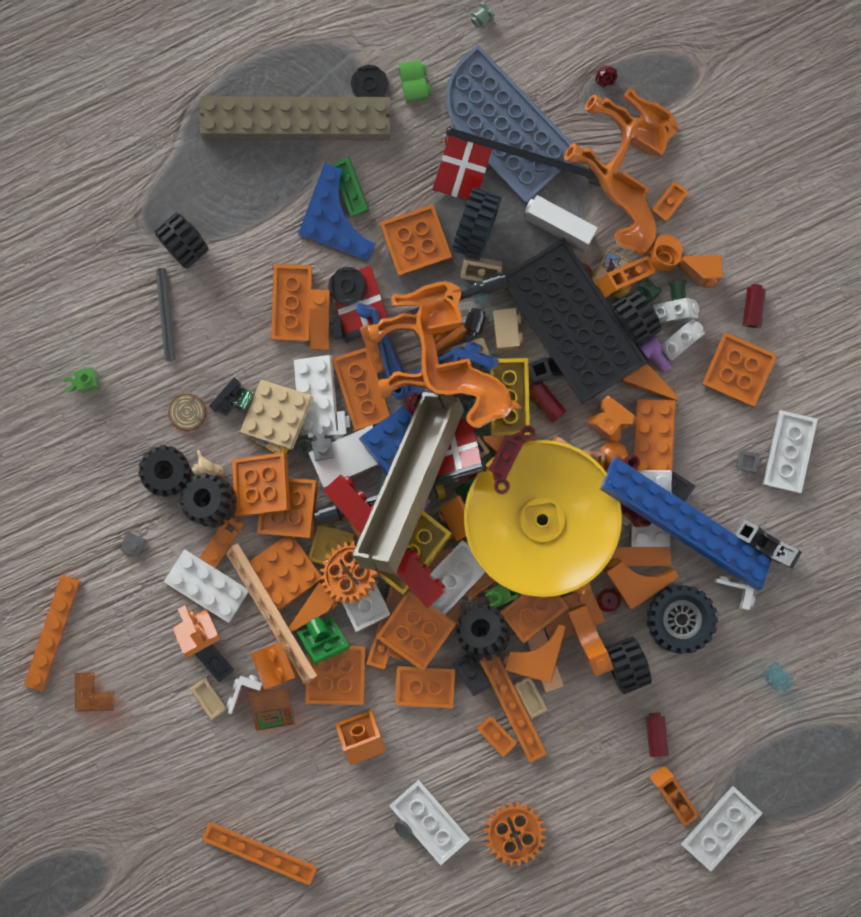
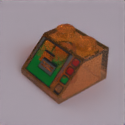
M289 686L248 693L256 731L295 724Z

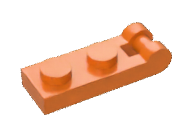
M230 514L232 518L229 521L224 519L225 524L218 528L200 556V559L214 568L218 567L245 525L243 521L234 519L232 514ZM228 525L234 527L232 533L226 529Z

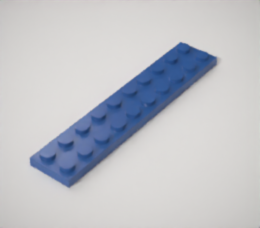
M617 457L611 460L600 490L755 590L763 589L772 559Z

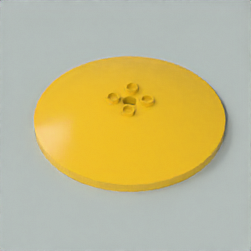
M550 440L527 442L523 444L506 478L510 484L509 491L504 495H500L495 492L493 474L488 471L494 459L493 457L486 464V472H479L474 479L467 495L464 510V526L467 541L473 556L481 568L503 587L516 593L533 597H553L567 594L593 580L604 569L614 554L622 525L620 502L600 490L603 480L607 475L603 467L587 453L569 444ZM504 485L498 486L499 490H504L506 488ZM545 515L548 518V523L543 526L539 525L537 517Z

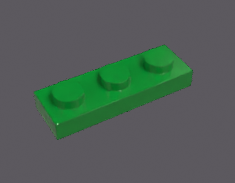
M347 157L331 164L343 170L340 179V190L350 217L353 218L369 211L351 159Z

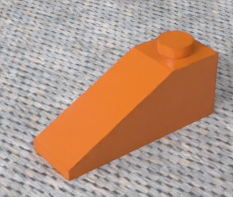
M645 256L605 274L596 281V284L603 297L608 298L655 274L657 270L652 265L649 256Z
M310 290V350H329L330 290Z
M645 365L621 381V383L666 400L677 401L678 399L673 390L649 365Z
M318 583L289 626L291 633L306 625L310 620L326 614L330 609L334 611L339 604L336 599L330 598V595L325 593L327 588L322 587L321 583Z
M665 765L649 776L684 827L700 817L674 775Z

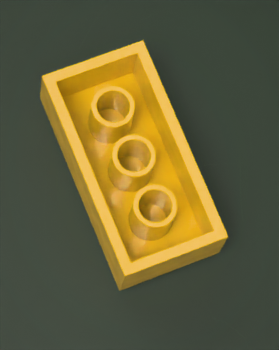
M528 358L498 359L497 368L489 370L491 376L499 379L506 386L511 400L517 402L522 407L521 409H512L507 416L491 421L490 436L513 435L520 432L523 426L530 425ZM526 432L524 436L529 437L530 433Z
M422 510L407 548L409 550L414 549L420 556L418 560L421 564L426 563L429 566L454 534ZM379 569L376 570V572L381 574V578L403 595L407 593L409 587L397 574L382 572Z

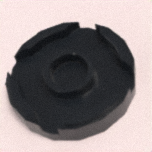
M375 65L361 66L351 77L352 92L356 97H384L388 89L387 76L384 71Z
M347 266L336 270L330 277L328 285L330 295L334 300L344 305L355 304L361 300L367 287L363 274L357 269Z

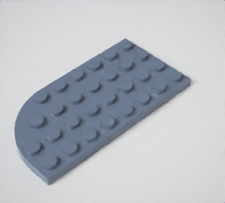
M477 44L458 62L448 81L446 106L454 128L570 163L564 160V155L573 143ZM492 149L488 161L490 168L525 204L562 171V169Z

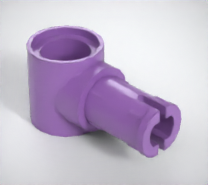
M655 336L637 346L646 360H653L662 373L672 367L663 356L662 345Z

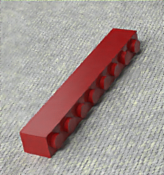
M339 475L323 491L362 534L374 505L370 506L366 501L368 497L361 490L357 491L353 487L355 483L348 475L346 477ZM406 548L396 574L424 606L429 608L446 593L444 590L446 586L439 578L435 579L431 575L433 571L426 563L421 564L418 560L420 556L414 549L409 550Z

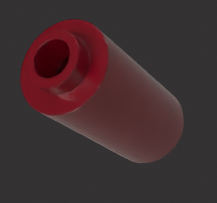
M751 284V287H747L742 323L744 327L761 328L766 289L762 288L763 286L760 284Z
M535 382L529 387V396L551 423H554L567 412L543 382L540 384Z
M661 712L649 713V717H646L649 757L668 756L665 716H661Z

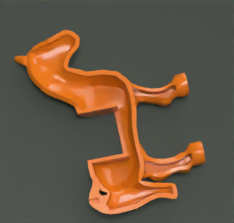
M633 88L627 89L624 99L638 111L641 116L639 118L632 117L626 108L614 104L610 99H602L594 94L587 101L585 111L590 114H604L613 119L622 133L621 144L614 157L606 166L599 161L591 148L582 149L574 143L567 149L564 160L570 163L581 162L588 165L595 173L603 191L611 202L624 210L633 220V224L618 230L614 235L617 245L620 248L633 250L640 255L647 253L651 255L654 249L653 244L656 241L657 230L656 221L645 199L649 188L624 171L618 172L629 145L643 153L662 156L668 140L677 133L678 125L676 119L670 111L656 102L639 97Z
M443 281L423 286L407 295L393 294L391 296L393 306L420 307L418 313L403 312L393 318L380 319L378 324L368 326L371 343H379L384 336L398 330H409L417 333L421 338L422 369L418 374H407L397 371L393 372L388 379L378 380L382 399L389 397L393 391L403 386L419 387L436 395H473L477 398L474 406L467 413L466 420L475 428H480L495 419L507 416L512 409L522 408L517 402L511 400L508 389L499 379L473 368L470 359L439 365L433 334L453 330L462 324V317L458 307L461 298L460 287Z

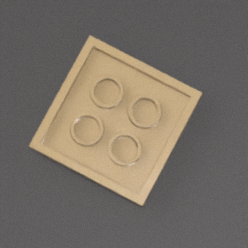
M260 380L240 433L293 450L314 397L300 391Z

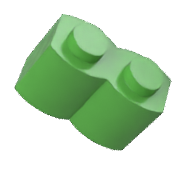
M421 60L400 63L398 68L406 104L428 100V94H431L429 82L426 83L424 76H427L426 65H422Z

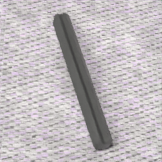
M165 268L156 269L164 356L166 361H174L176 357L167 270Z

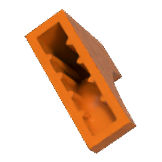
M619 558L610 560L603 569L626 606L631 610L679 577L676 571L670 567L655 574L637 573L629 569Z
M584 603L567 610L584 658L594 675L598 676L613 670L609 654L598 635L586 604Z
M559 623L552 638L538 649L526 652L511 650L510 654H506L503 665H506L505 670L551 683L567 625Z

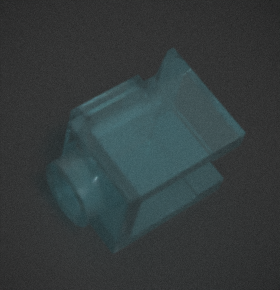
M773 662L761 674V676L767 677L766 681L775 690H782L783 692H786L792 686L791 682L794 680L778 662Z

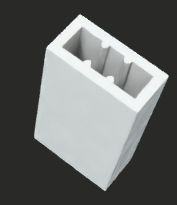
M538 195L534 200L530 199L526 207V221L560 239L565 238L567 243L586 252L598 227Z
M372 425L332 442L334 454L332 459L315 462L313 451L308 452L323 489L339 475H344L345 477L348 475L350 478H353L379 466L359 440L363 434L373 428Z

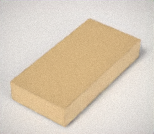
M207 677L190 688L210 720H213L228 709Z
M526 677L513 684L530 719L548 711L531 677Z

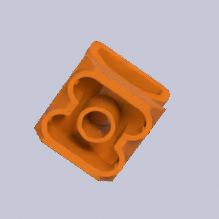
M606 396L599 404L600 414L590 416L586 423L609 442H619L621 439V429L630 428L636 417L613 398Z

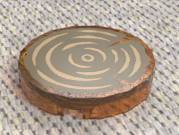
M181 394L171 401L168 408V417L177 429L184 432L193 431L204 423L206 407L198 396Z

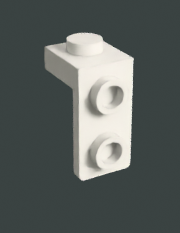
M683 298L652 306L660 323L683 318L690 320L698 319L699 305L695 299Z
M692 319L662 344V351L671 361L674 360L705 334L703 326L698 321Z
M345 411L337 412L338 431L327 432L325 438L332 437V440H339L343 436H347L346 427H350L349 416H345ZM312 433L308 434L309 439L317 440L313 437Z
M724 576L714 579L713 583L743 590L739 609L750 610V607L754 606V588L741 580H738V583L730 582L731 578Z
M250 675L249 678L245 676H240L239 679L236 678L232 688L235 690L233 698L229 697L226 708L229 709V714L234 712L243 685L258 691L262 690L263 685L259 677Z

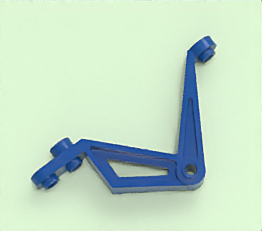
M358 303L356 312L359 313L358 316L365 319L372 317L373 323L378 324L380 319H382L378 309ZM389 334L384 336L379 342V347L388 379L393 372H406ZM470 341L466 342L465 347H457L438 357L439 365L459 361L463 358V360L470 359L471 364H474V362L481 364V368L486 370L497 368L499 360L480 353L481 345ZM422 366L408 374L420 373ZM403 386L401 389L398 388L393 391L391 395L394 398L401 399L413 392L423 393L428 390L415 386Z

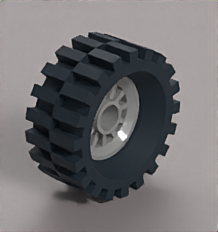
M476 187L473 188L463 211L452 251L477 260L481 259L495 223L502 196Z
M687 585L667 588L657 594L655 600L651 601L649 605L650 610L647 611L648 621H646L647 627L650 628L649 633L651 637H654L657 645L672 653L680 654L697 652L696 650L704 648L705 644L713 639L712 635L717 630L715 625L718 623V618L715 616L717 610L716 607H713L711 598H707L705 596L706 593L697 590L696 587H689ZM679 614H683L686 617L684 625L677 623V616Z

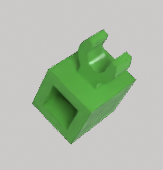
M93 367L74 371V379L71 377L63 378V382H71V387L65 388L66 392H72L76 387L81 393L100 389L97 371Z
M500 584L486 591V597H488L490 605L494 608L505 605L521 596V594L511 591Z

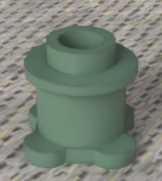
M482 2L480 4L481 7L476 12L471 13V21L476 27L484 28L487 21L494 20L495 14Z

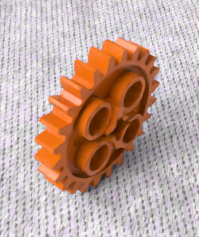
M345 541L344 547L337 544L338 550L336 551L332 548L333 554L331 556L326 554L329 560L322 561L325 568L320 569L324 573L320 579L325 582L321 586L327 588L325 593L329 594L330 598L336 599L339 603L343 601L345 604H349V602L356 604L357 599L363 601V595L370 596L369 589L375 591L372 585L379 583L375 580V577L381 576L376 570L361 568L355 558L350 563V559L357 546L355 541H352L351 545ZM340 568V572L336 575V571ZM365 570L364 575L361 576V572ZM351 574L360 582L359 585L356 582V580L350 576ZM350 583V587L346 590L347 584Z
M509 801V807L507 808L502 803V810L495 807L496 814L489 813L492 820H485V823L489 825V828H483V831L488 833V835L483 836V839L489 840L485 846H492L489 853L493 854L496 852V860L502 857V864L509 860L510 866L513 865L514 861H517L518 866H520L521 860L528 864L529 856L534 860L533 853H541L538 846H545L541 839H546V836L542 835L541 832L546 831V828L540 827L544 820H537L540 814L536 813L533 815V807L527 810V803L520 807L519 801H517L516 806H513L511 801ZM522 815L525 817V823L520 826L516 825L514 822L515 818ZM507 817L511 818L515 830H520L517 835L523 847L522 850L519 849L514 836H509L512 834ZM505 823L507 825L506 832H497L498 824ZM525 834H531L533 840L531 843L525 844L522 841V837ZM509 841L515 844L514 850L510 852L504 849L505 843Z

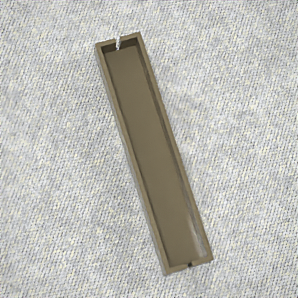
M200 96V114L202 116L200 117V135L202 139L390 140V97Z
M422 393L354 550L353 557L361 568L371 570L378 568L379 571L396 574L464 412L458 397L442 395L440 398L439 395L434 393Z

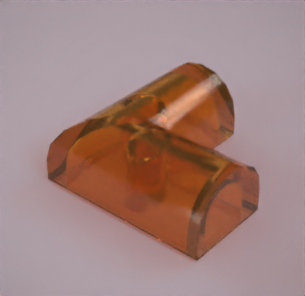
M95 672L74 673L75 712L114 711V691L95 692Z

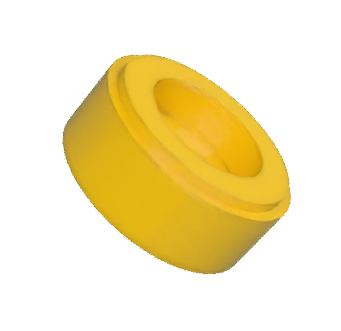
M443 484L433 487L438 501L446 498Z

